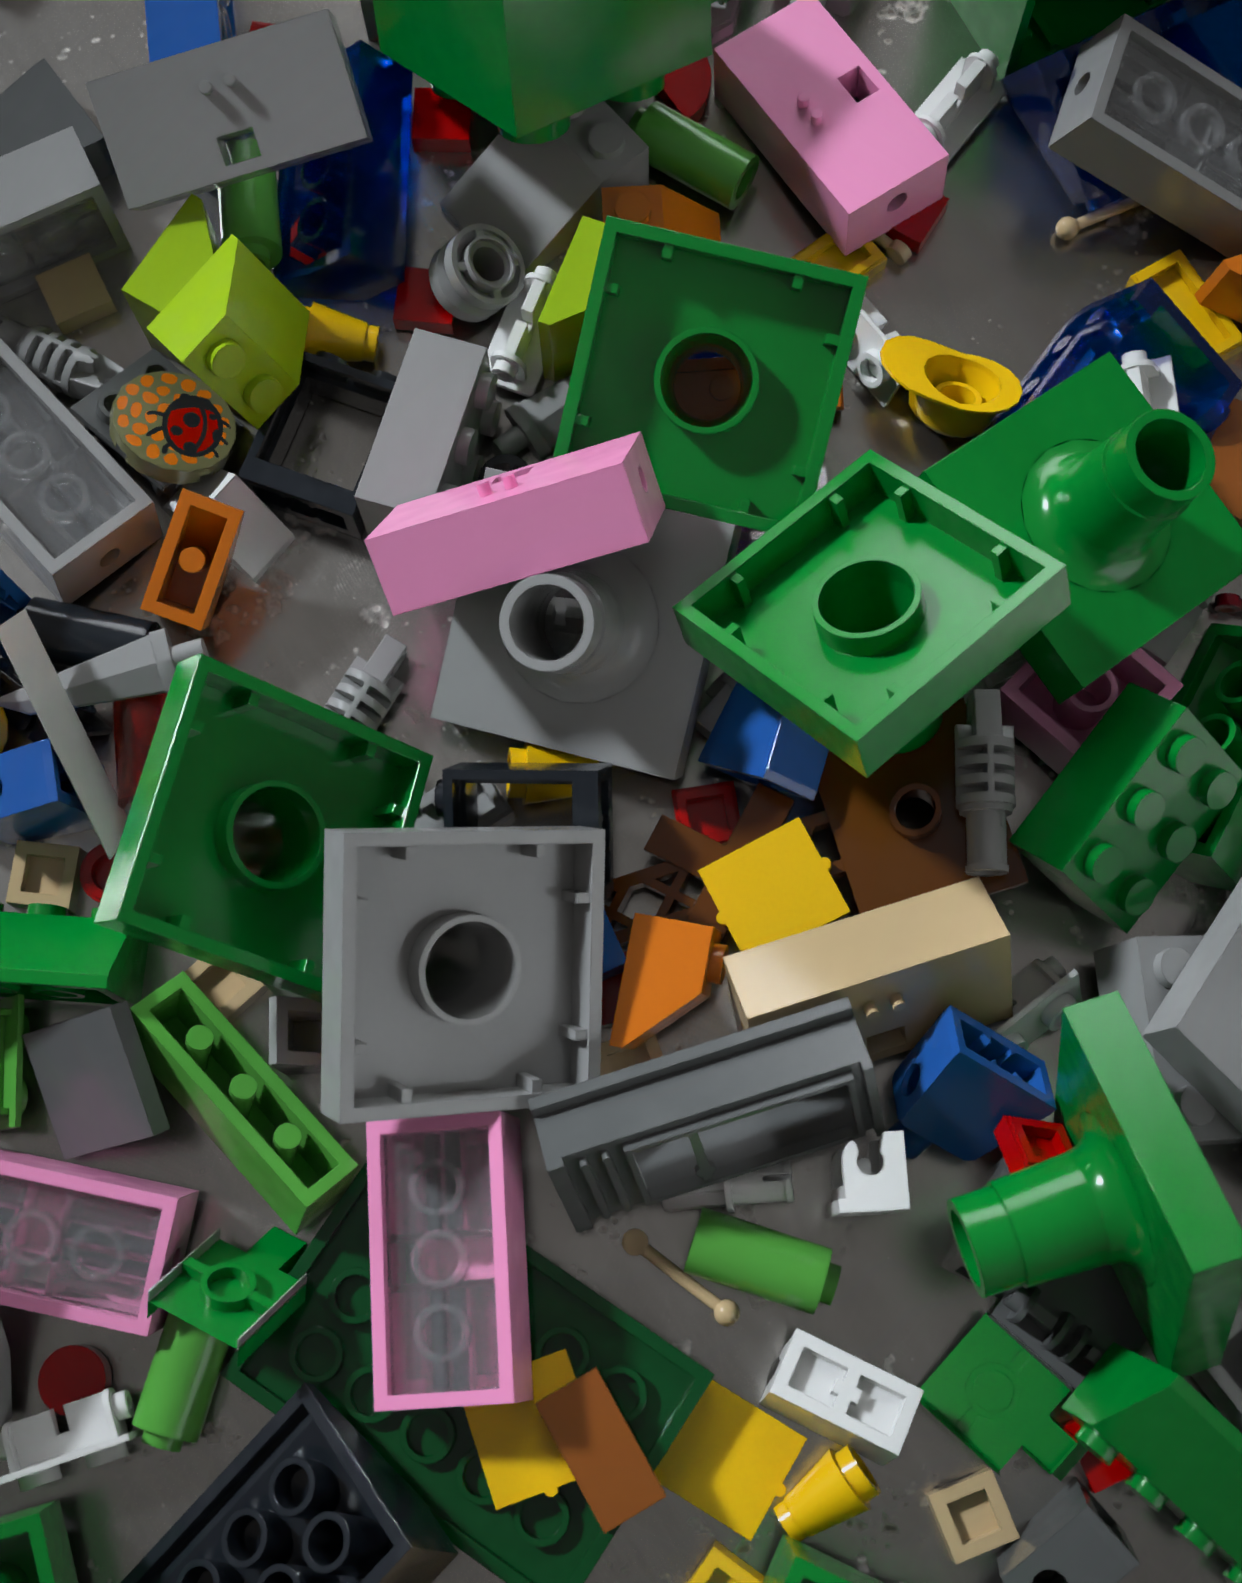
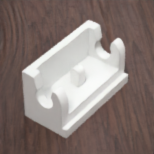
M885 1131L882 1133L880 1140L869 1141L867 1157L861 1158L858 1161L859 1151L855 1141L848 1142L844 1150L839 1149L835 1152L830 1163L832 1202L826 1204L827 1218L889 1215L910 1209L904 1131Z
M796 1328L793 1336L786 1343L779 1356V1365L773 1378L767 1384L759 1405L843 1447L849 1444L858 1454L882 1466L898 1457L924 1390Z

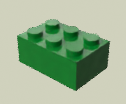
M1129 682L1009 841L1074 903L1128 934L1140 916L1151 907L1156 895L1178 866L1192 853L1195 844L1213 820L1233 799L1236 790L1242 784V770L1187 707Z

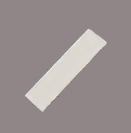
M26 609L0 625V641L110 860L117 852L128 817Z

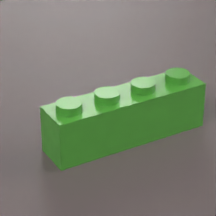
M184 971L130 1008L151 1072L295 1235L341 1199L350 1186L359 1165Z

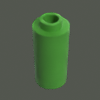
M658 101L653 102L647 109L643 107L637 109L628 124L649 147L650 167L729 210H734L748 192L759 166L760 157L757 154Z
M237 138L225 142L232 164L261 156L256 139ZM276 171L219 188L218 203L221 245L233 234L268 270L274 268L279 264L283 256Z
M702 1207L683 1272L813 1315L819 1302L831 1305L837 1289L841 1266L830 1262L832 1248Z
M169 1312L132 1424L144 1430L141 1438L142 1443L166 1451L181 1452L184 1441H199L229 1345Z

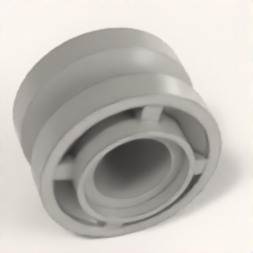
M477 223L464 227L435 252L429 265V281L436 299L451 315L467 322H481L490 318L502 307L513 301L520 294L524 286L525 265L518 247L503 231L488 224Z

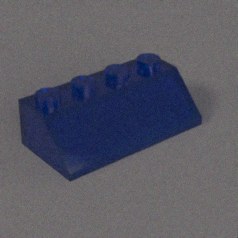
M361 39L345 49L374 141L279 170L277 191L283 256L279 264L273 268V275L296 298L365 301L403 283L405 279L413 72ZM299 218L297 226L298 235L291 243V228ZM290 246L313 258L315 261L305 265L290 256ZM322 253L327 254V255H325V256H323V257H321V258L318 259V256H319L320 254H322Z

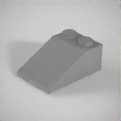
M603 101L571 115L568 131L561 137L546 143L519 144L508 141L498 134L440 202V206L443 212L460 230L471 224L482 223L494 226L508 235L522 255L526 276L528 273L534 272L537 266L548 264L570 246L583 215L603 221L601 187L649 185V147Z

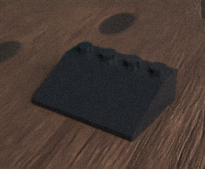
M304 1383L120 1583H432L459 1553L422 1497L313 1384Z

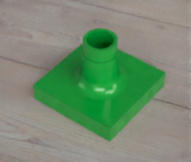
M607 215L553 458L641 431L666 509L767 532L816 493L869 276ZM696 354H719L728 359L738 372L740 378L739 398L733 408L719 418L703 420L690 416L680 407L676 400L674 380L677 371L687 359Z
M1110 351L925 469L918 476V478L1066 565L1071 604L1019 648V651L1058 704L1084 689L1242 574V527L1210 486L1215 473L1216 460L1208 436L1195 421L1180 412L1169 409L1153 410Z
M869 449L672 608L687 645L867 778L894 754L910 752L930 741L941 726L943 713L1071 604L1067 569L1064 563Z
M202 653L177 663L94 923L322 1003L325 829L414 828L433 755Z
M1117 990L1065 1007L1062 1010L1055 1094L1057 1109L1054 1111L1053 1123L1063 1124L1073 1148L1052 1158L986 1183V1187L947 1200L950 1225L964 1266L978 1294L982 1298H986L1019 1286L1029 1288L1102 1266L1112 1265L1159 1365L1178 1373L1182 1377L1221 1364L1242 1295V1229L1119 991Z

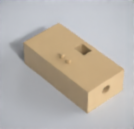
M979 876L723 957L738 1032L848 997L872 1062L913 1049L941 1013L950 1005L985 1026L1013 1017L1011 937Z

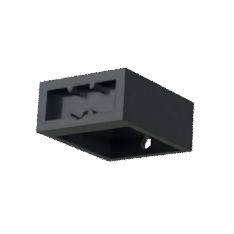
M304 351L299 385L258 429L238 477L266 506L361 539L365 531V525L354 496L365 465L354 490L351 491L282 467L281 464L313 393L383 417L397 377L381 370H373L370 374L349 367L343 359L326 351H317L315 355Z
M460 762L442 769L443 778H440L436 783L434 803L437 816L444 818V827H478L477 783L572 784L573 826L605 829L604 900L614 892L612 763Z

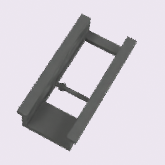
M848 997L528 1099L547 1173L577 1233L592 1229L591 1219L599 1216L607 1219L611 1217L612 1212L624 1209L625 1212L631 1211L633 1205L645 1202V1205L648 1206L866 1136L865 1131L874 1129L876 1137L882 1136V1133L886 1131L874 1066L855 1020Z

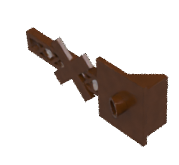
M964 698L959 699L943 713L941 726L930 741L910 752L894 754L867 778L833 752L828 751L818 787L825 810L802 817L800 820L811 840L817 831L831 827L841 859L831 862L832 868L829 873L833 880L847 875L859 914L977 877L965 874V866H967L966 817L960 816L959 810L956 809L954 726L956 724H966L967 706ZM758 783L728 842L722 844L662 814L644 847V851L665 862L614 878V892L606 899L614 898L610 906L604 904V910L612 928H614L616 923L626 927L615 932L621 948L628 946L633 919L622 914V911L632 892L643 887H647L665 896L655 916L712 926L722 932L720 944H722L729 929L727 925L721 926L716 921V915L719 913V910L708 889L704 885L698 899L695 900L683 894L691 876L702 880L698 872L701 868L786 824L785 822L795 804V800ZM909 798L924 799L932 806L934 817L929 824L922 828L909 829L898 821L896 817L898 807ZM1007 818V864L1009 865V873L992 877L979 876L989 895L1029 882L1018 849L1009 841L1012 837V832ZM675 877L671 887L662 883V881ZM677 903L687 908L672 913Z

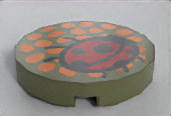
M158 371L138 375L121 387L112 403L109 416V433L115 448L118 443L120 449L126 454L125 461L137 472L159 482L185 485L199 482L201 476L208 475L211 472L214 475L224 468L236 440V423L227 402L207 384L187 374Z

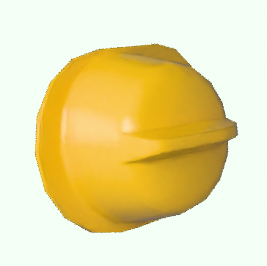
M895 336L886 340L880 351L882 365L888 374L909 391V406L914 415L926 427L942 435L958 438L977 437L988 429L996 414L1007 412L1016 406L1023 392L1019 379L1001 364L990 359L959 352L927 339L915 336Z

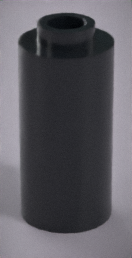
M33 597L26 607L20 608L16 612L18 614L26 609L51 662L67 667L83 663L149 635V632L161 629L158 622L42 597Z

